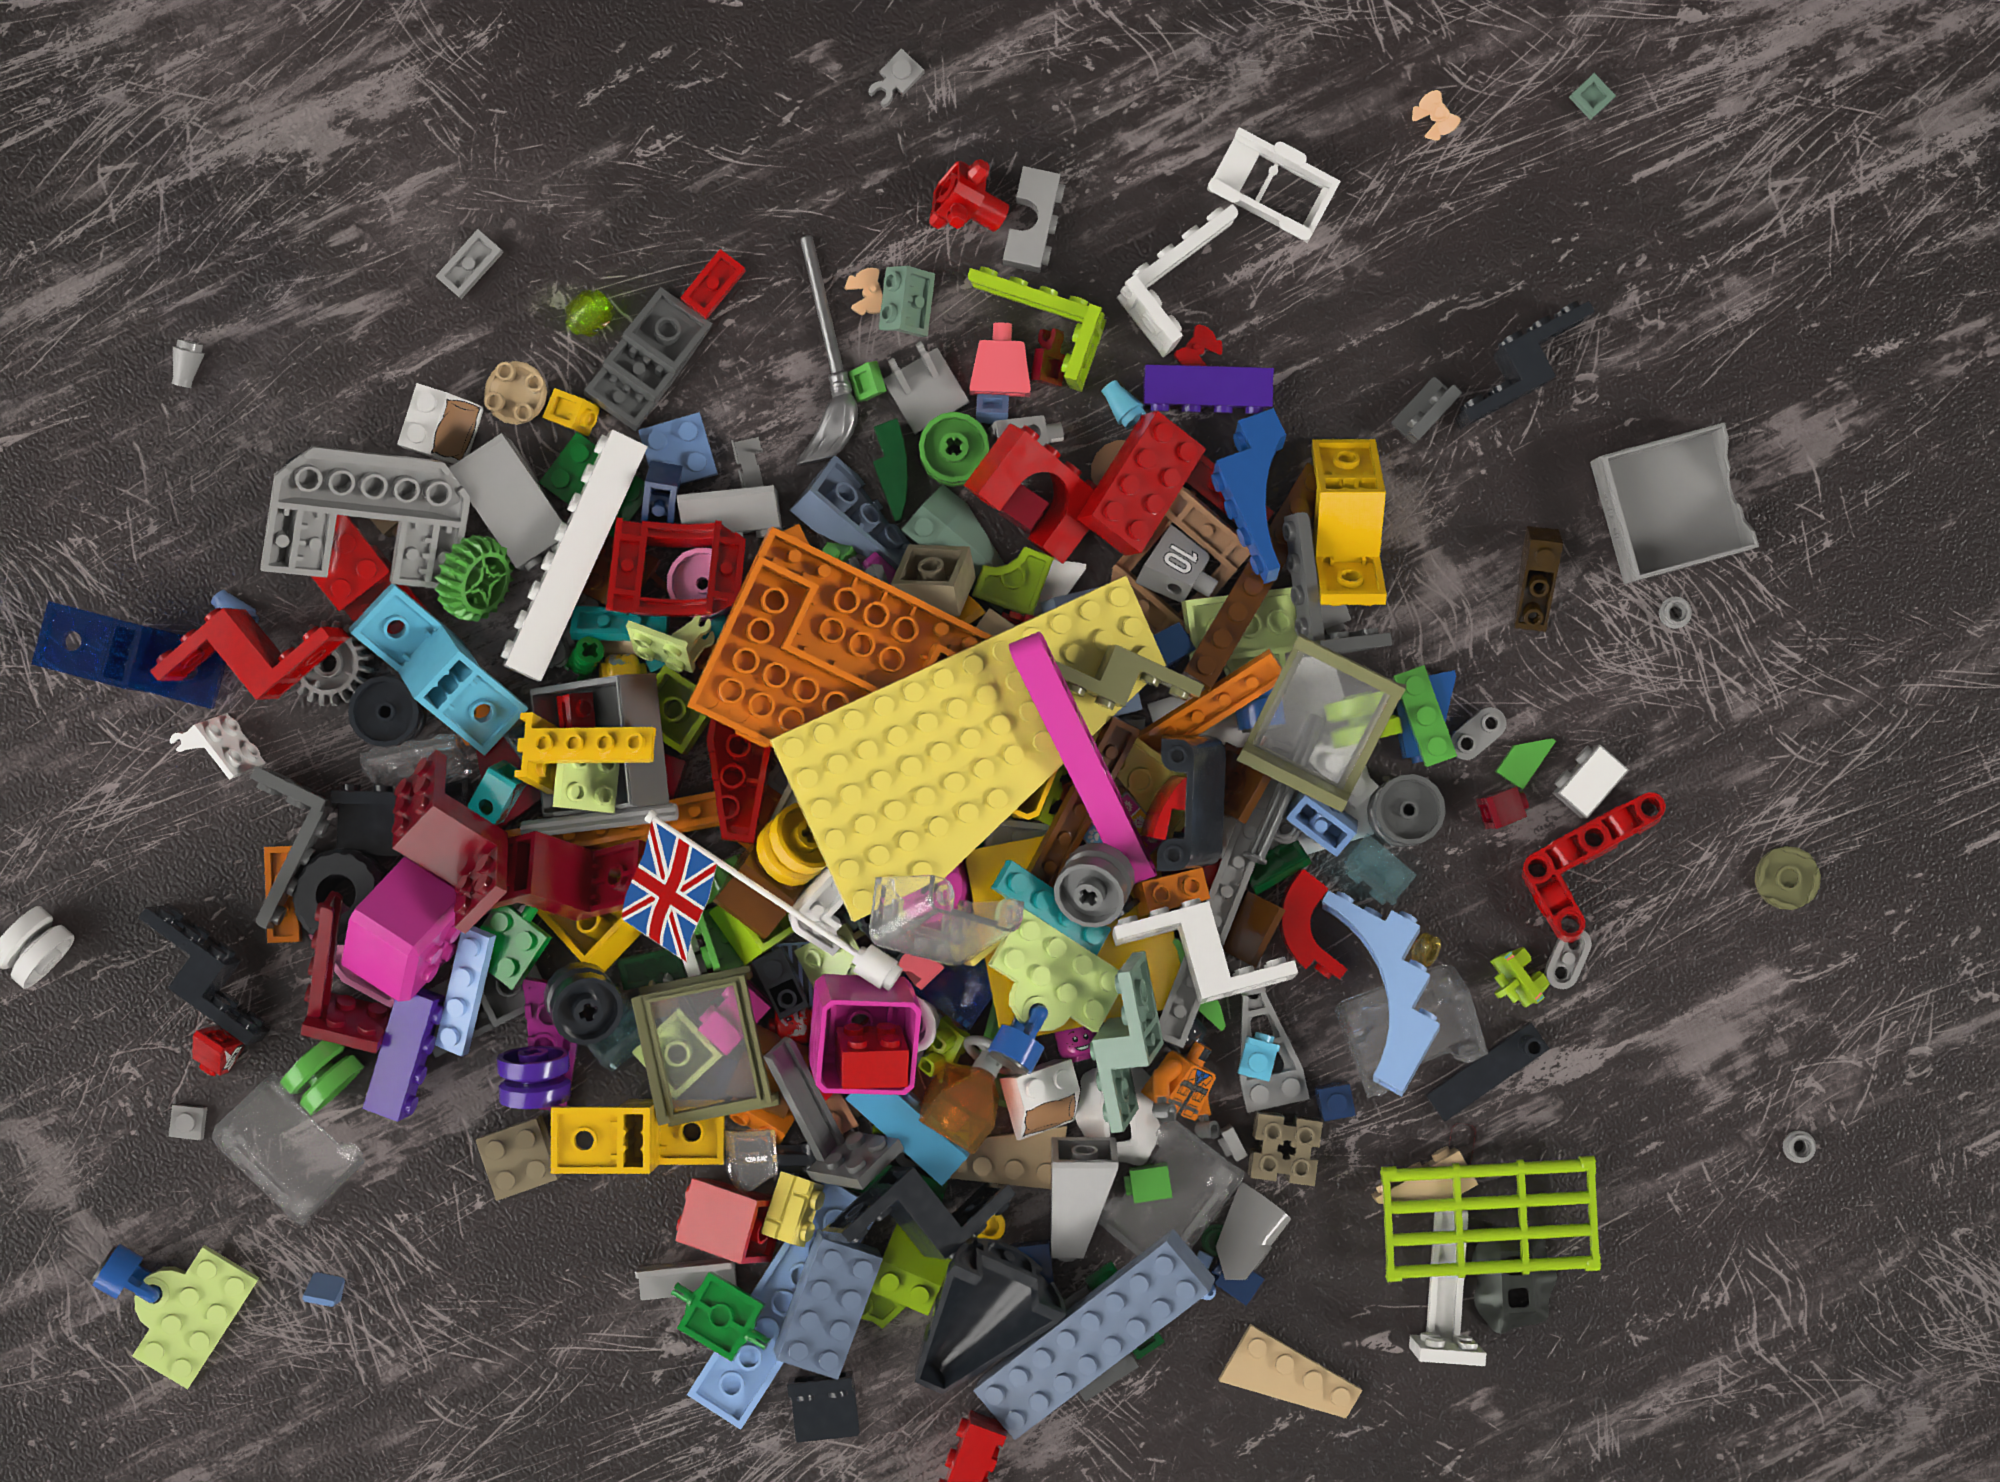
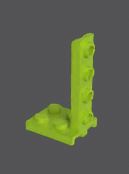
M980 267L979 270L970 268L968 279L972 286L978 290L1080 322L1077 323L1072 336V341L1076 342L1072 354H1066L1061 372L1065 373L1064 378L1070 389L1082 392L1107 322L1104 319V313L1101 312L1102 307L1090 303L1087 306L1088 301L1076 296H1070L1069 300L1059 297L1056 290L1045 286H1040L1039 290L1028 287L1027 281L1010 276L1009 280L997 277L998 272L990 268Z

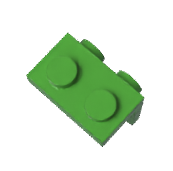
M713 908L704 910L694 933L696 939L703 938L705 946L700 947L706 970L713 968V971L717 972L746 966L709 912Z

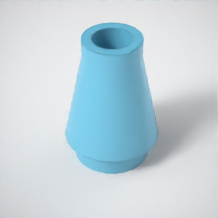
M1117 380L1110 382L1102 389L1101 392L1106 397L1118 424H1123L1126 429L1134 426L1141 415L1146 414L1143 409L1144 404L1124 389Z

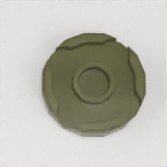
M1782 846L1772 849L1761 858L1756 867L1755 884L1759 895L1766 903L1778 909L1794 910L1802 907L1814 899L1820 888L1821 874L1819 867H1817L1809 853L1797 847Z

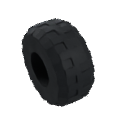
M335 848L334 850L317 854L316 857L308 861L307 866L297 876L298 881L293 893V903L297 919L309 934L314 935L319 925V921H315V912L319 902H324L329 893L339 883L347 879L352 880L356 890V898L352 907L341 914L337 945L344 946L351 914L388 874L387 871L371 856L353 849Z

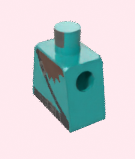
M505 760L488 767L467 807L495 825L503 822L527 784L514 777L515 770L520 769Z

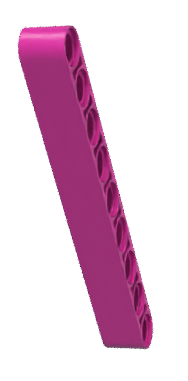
M1038 631L1010 643L1008 646L1012 659L1102 842L1119 849L1129 859L1134 869L1135 884L1157 876L1151 856L1043 634Z

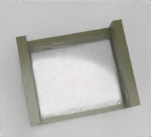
M1300 633L1237 761L1343 812L1398 701L1406 690V684L1397 683L1304 637L1305 635Z
M751 965L639 987L640 994L631 998L658 1126L668 1123L669 1127L781 1104L778 1091L772 1093L770 1091L747 984V980L753 978Z

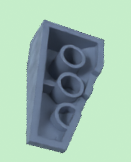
M833 456L802 492L790 511L815 532L839 544L852 546L857 553L867 558L874 552H877L879 556L897 570L908 544L911 543L897 525L890 524L880 512L883 506L877 499L872 501L862 488L865 483L860 476L837 456Z

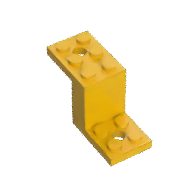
M1376 439L1312 440L1311 453L1317 484L1313 549L1320 605H1386L1387 593L1380 560L1386 491Z
M628 1099L620 1106L551 1107V1174H650L658 1165H724L725 1116L690 1122L697 1124L701 1129L700 1138L691 1141L683 1133L684 1126L688 1123L669 1127L668 1123L658 1126L653 1099ZM672 1099L675 1112L725 1102V1099ZM588 1131L591 1133L594 1139L591 1148L582 1149L577 1145L576 1136L578 1132Z

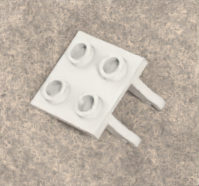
M228 713L194 724L187 732L174 733L170 738L171 744L179 739L181 740V745L176 748L178 752L204 747L229 780L253 771L255 766L262 767L266 764L260 756L258 748L249 742L242 733L238 722L231 718Z

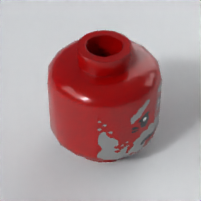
M806 1007L781 1020L775 1011V1018H769L770 1031L777 1033L781 1039L784 1037L791 1038L799 1044L810 1042L812 1009Z

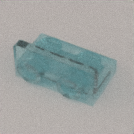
M1368 833L1343 860L1344 865L1348 867L1344 872L1357 884H1360L1362 880L1372 888L1369 894L1382 905L1386 901L1394 905L1397 902L1396 899L1417 876L1416 873Z

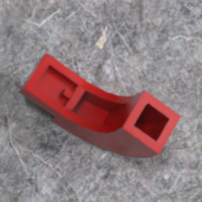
M1301 869L1288 884L1281 900L1280 907L1286 910L1279 922L1283 941L1291 956L1303 968L1307 969L1313 961H1316L1317 964L1314 968L1323 976L1330 979L1333 975L1340 979L1348 969L1319 947L1312 936L1310 928L1312 912L1329 888L1305 869Z

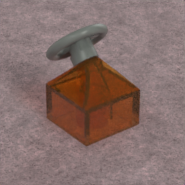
M971 1035L964 1040L966 1052L975 1060L973 1066L946 1062L925 1089L919 1117L921 1123L971 1154L976 1152L995 1127L1000 1097L994 1081L998 1073L1004 1075L1019 1074L994 1060L988 1051L993 1039L979 1035ZM974 1045H977L982 1051L977 1050Z

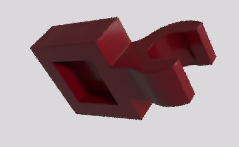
M1052 328V331L1040 329L1038 342L1042 348H1035L1031 380L1052 387H1062L1064 372H1061L1066 355L1061 354L1060 349L1064 340V331Z

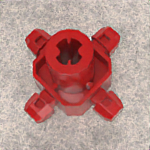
M979 159L970 166L963 161H956L938 182L933 192L932 211L929 218L931 226L940 229L949 223V225L959 229L971 219L992 232L1000 228L1008 214L1009 204L986 192V178L989 175L990 168L987 162Z

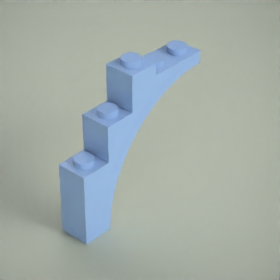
M1328 890L1322 901V909L1338 918L1362 941L1377 965L1385 986L1389 1010V1030L1381 1061L1373 1075V1081L1402 1097L1440 1030V1023L1436 1022L1437 1017L1422 1008L1419 1011L1414 1010L1430 980V974L1426 972L1427 968L1415 960L1410 959L1409 962L1404 960L1420 932V925L1416 924L1417 919L1404 911H1400L1398 914L1391 910L1386 921L1381 919L1382 915L1378 911L1367 906L1365 909H1362L1353 904L1354 900L1345 893L1337 891L1334 894Z

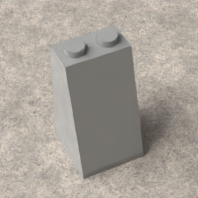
M499 434L449 467L452 474L471 497V504L501 547L507 548L506 554L516 569L520 571L526 569L530 572L543 563L542 558L546 556L548 551H555L559 542L554 539L561 522H566L514 443L504 434Z

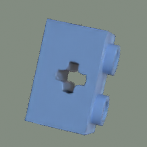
M1302 792L1298 793L1287 808L1286 820L1336 857L1357 834L1358 820L1346 811L1340 812Z

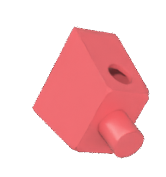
M993 323L992 340H979L970 382V395L995 394L1009 395V397H1030L1031 387L1025 343L1022 341H1012V324Z

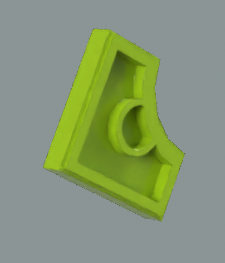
M1023 547L1019 556L1007 565L999 567L983 565L972 597L1021 615H1033L1054 557Z

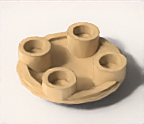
M518 361L502 362L497 365L486 381L484 404L493 416L504 423L518 425L529 422L539 415L545 405L547 396L545 380L539 371L528 363Z

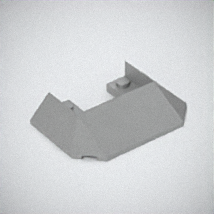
M311 446L274 474L260 570L327 578L337 515L399 521L389 581L397 585L436 588L440 582L435 577L441 573L442 569L439 565L444 564L446 560L445 553H451L452 545L460 544L462 537L465 536L471 497L443 461Z

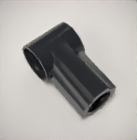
M807 1141L800 1142V1144H766L765 1172L780 1173L783 1171L786 1173H799L801 1176L809 1177L806 1170L817 1160Z

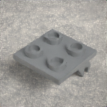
M921 341L915 344L921 358L902 369L898 367L895 359L891 358L888 360L893 374L883 379L884 384L915 435L923 431L930 420L940 414L955 412L970 403L939 349L935 348L927 352Z

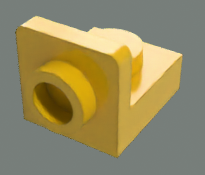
M554 388L542 418L589 436L597 422L600 407L583 398Z

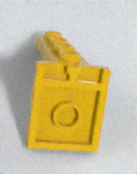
M533 712L520 714V719L526 722L524 738H518L517 751L523 753L521 770H515L514 777L546 794H554L557 763H650L654 761L656 728L654 727L559 728Z

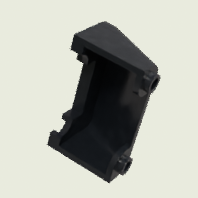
M1162 734L1161 758L1163 764L1170 771L1187 772L1185 832L1174 831L1173 838L1163 841L1157 848V871H1177L1213 865L1221 857L1223 845L1225 746L1221 740L1212 736Z

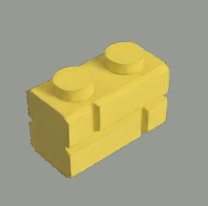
M781 1171L761 1234L789 1244L805 1247L806 1242L810 1241L814 1234L815 1225L813 1220L816 1210L821 1209L825 1200V1193L823 1192L825 1185Z

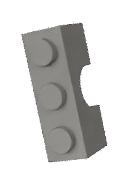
M1023 166L1016 204L1032 208L1038 220L1028 230L1009 229L1003 256L1004 266L1040 273L1042 265L1048 266L1052 247L1046 246L1048 234L1055 235L1058 216L1053 215L1055 203H1062L1065 189L1064 184H1059L1061 174Z

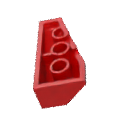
M711 718L707 735V747L722 840L754 844L774 749L770 746L761 747L737 735L733 728Z

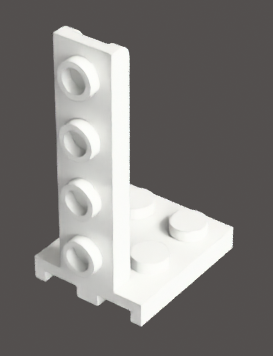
M1233 204L1225 210L1221 206L1214 210L1206 218L1209 222L1200 229L1197 225L1190 228L1182 235L1184 241L1176 247L1171 243L1157 254L1159 259L1152 265L1145 262L1132 273L1133 276L1125 282V286L1120 291L1121 294L1117 296L1119 302L1162 357H1165L1174 350L1183 336L1180 332L1182 328L1174 316H1168L1161 308L1162 302L1159 296L1151 289L1148 291L1147 288L1230 227L1238 215V210Z
M1463 1210V1230H1467L1468 1210ZM1454 1211L1434 1212L1433 1232L1455 1230ZM1455 1243L1433 1244L1431 1264L1456 1263ZM1464 1243V1258L1466 1257V1243ZM1457 1276L1430 1277L1426 1332L1421 1333V1335H1410L1409 1348L1419 1361L1486 1366V1352L1472 1339L1473 1337L1460 1335L1464 1278H1458Z

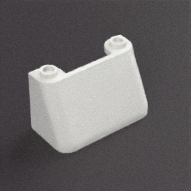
M827 867L805 885L793 908L841 939L837 934V930L842 924L840 919L833 914L844 902ZM789 913V921L796 934L832 956L841 948Z

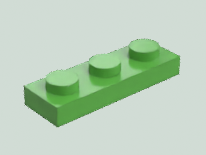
M1425 665L1392 676L1395 682L1406 684V690L1401 697V702L1424 766L1429 767L1456 757L1455 748Z

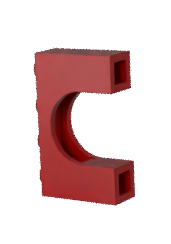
M1010 423L963 486L985 504L1001 511L1018 486L1027 477L1035 473L1047 472L1053 482V500L1049 510L1027 539L1045 554L1054 557L1056 561L1064 564L1089 530L1087 526L1076 518L1097 485L1089 479L1084 482L1079 477L1082 472L1068 461L1063 464L1058 459L1061 454L1047 443L1042 446L1037 441L1040 436L1026 425L1021 429Z

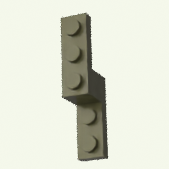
M1108 645L1095 678L1056 661L1071 693L1083 697L1086 692L1097 697L1095 700L1096 704L1113 710L1114 706L1125 707L1139 674H1141L1139 680L1154 687H1158L1159 683L1170 688L1169 694L1186 701L1188 696L1199 697L1204 687L1203 684L1118 645Z

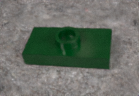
M1298 839L1290 844H1280L1267 852L1265 860H1267L1266 865L1255 863L1248 883L1255 894L1258 895L1312 864Z
M667 949L617 959L623 991L648 986L651 980H654L655 984L663 983V977L666 973H669L673 980L687 977L683 960Z

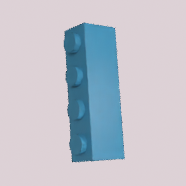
M911 1091L906 1095L849 1094L846 1097L850 1104L887 1137L898 1138L904 1147L903 1151L941 1186L971 1153L967 1149L969 1146L967 1141L957 1133L953 1135L943 1127L944 1121L933 1111L927 1113L919 1105L920 1099Z

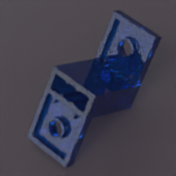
M48 601L31 665L127 690L148 692L214 709L226 662L216 651L197 667L198 671L194 678H184L182 681H158L150 670L158 664L156 659L161 654L170 649L174 651L182 644L180 639L183 635ZM77 632L81 637V645L78 649L71 651L66 646V638L70 633Z

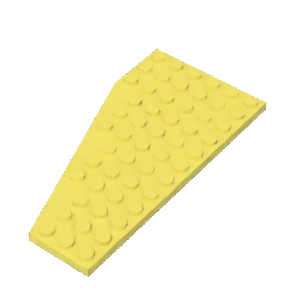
M1127 576L1120 577L769 739L852 921L855 922L943 880L1064 764L1012 659L1008 646L1010 643L1040 631L1056 661L1095 678L1108 645L1121 646L1155 663L1166 666ZM1141 674L1137 677L1128 701L1146 685V683L1139 680ZM1086 692L1083 697L1071 693L1092 736L1122 708L1114 706L1113 710L1096 704L1095 700L1097 697Z

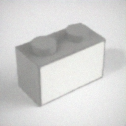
M1593 745L1592 748L1586 746L1575 758L1578 764L1571 772L1565 770L1554 783L1557 788L1552 794L1580 818H1588L1629 771L1627 767L1601 745Z

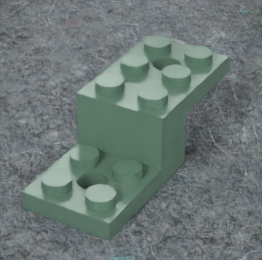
M1145 951L1133 952L1115 976V988L1117 993L1122 995L1124 1005L1121 1008V1017L1108 1018L1090 1042L1091 1058L1093 1061L1096 1060L1098 1067L1096 1075L1097 1088L1103 1092L1105 1102L1103 1104V1117L1105 1122H1109L1111 1133L1124 1132L1139 1109L1131 1068L1149 1066L1164 1044Z

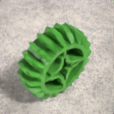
M473 534L470 538L462 537L460 544H453L452 552L445 553L446 560L444 564L439 565L442 569L441 573L435 577L440 582L435 588V591L439 593L437 601L443 605V609L460 620L476 622L481 618L488 619L490 612L497 613V605L505 603L503 597L506 592H511L508 585L514 580L510 573L515 567L510 563L511 560L506 554L507 548L501 547L495 539L488 536H476Z

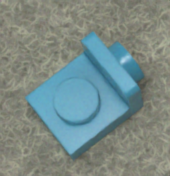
M1256 1032L1254 1037L1246 1036L1237 1071L1238 1074L1270 1081L1275 1057L1280 1049V1045L1273 1042L1274 1036Z

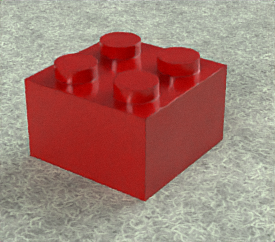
M882 1022L877 1024V1026L849 1023L844 1025V1027H836L835 1066L842 1089L908 1087L909 1049L901 1025H895L890 1022Z

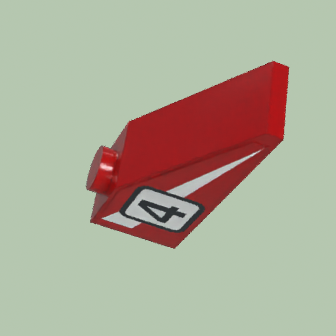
M214 1025L195 1031L193 1035V1059L200 1063L198 1067L211 1076H216V1074L221 1076L230 1071L246 1045L219 1025Z

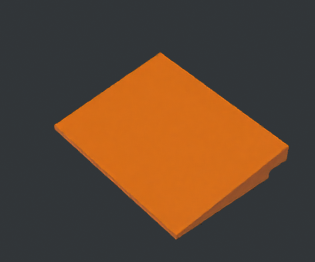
M770 527L687 707L772 747L769 739L993 637V635L775 527Z

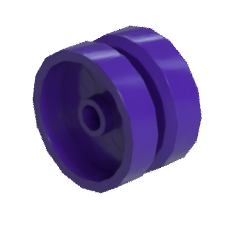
M529 1046L507 1050L499 1054L497 1057V1070L500 1077L505 1079L499 1085V1102L509 1108L538 1109L556 1106L569 1101L572 1097L571 1080L564 1076L570 1069L569 1051L556 1046Z

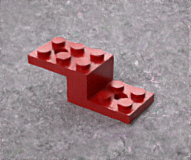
M337 515L327 578L311 577L337 610H345L353 622H355L391 584L389 578L392 564L377 545L371 546L348 516ZM397 585L428 611L409 586ZM398 620L395 624H389L387 632L390 634L399 633L403 629L404 623Z

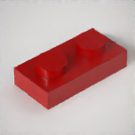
M719 249L680 297L681 301L707 320L746 272L745 267L722 249Z

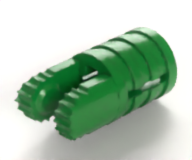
M587 636L581 638L566 661L564 668L567 671L571 669L574 673L578 674L577 681L589 680L604 656L603 644L594 637Z

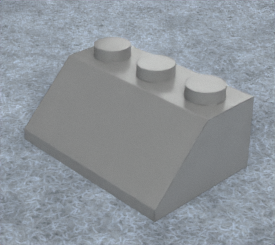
M774 485L677 495L681 524L715 523V520L722 521L721 524L733 533L736 531L742 537L743 534L756 533V538H765L770 527L782 530L779 495Z

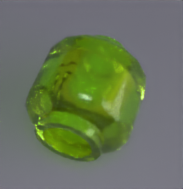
M585 289L565 306V313L568 318L565 323L574 334L579 335L582 333L587 337H593L611 322L613 306L601 291Z

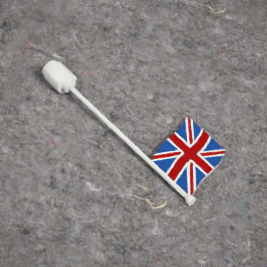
M650 810L646 815L645 821L651 824L644 855L626 893L622 909V920L686 963L688 962L691 939L709 900L718 865L855 956L852 960V963L856 965L853 972L877 988L881 989L883 987L889 991L899 978L903 968L897 965L898 961L873 944L868 948L862 946L859 951L656 817L657 813Z

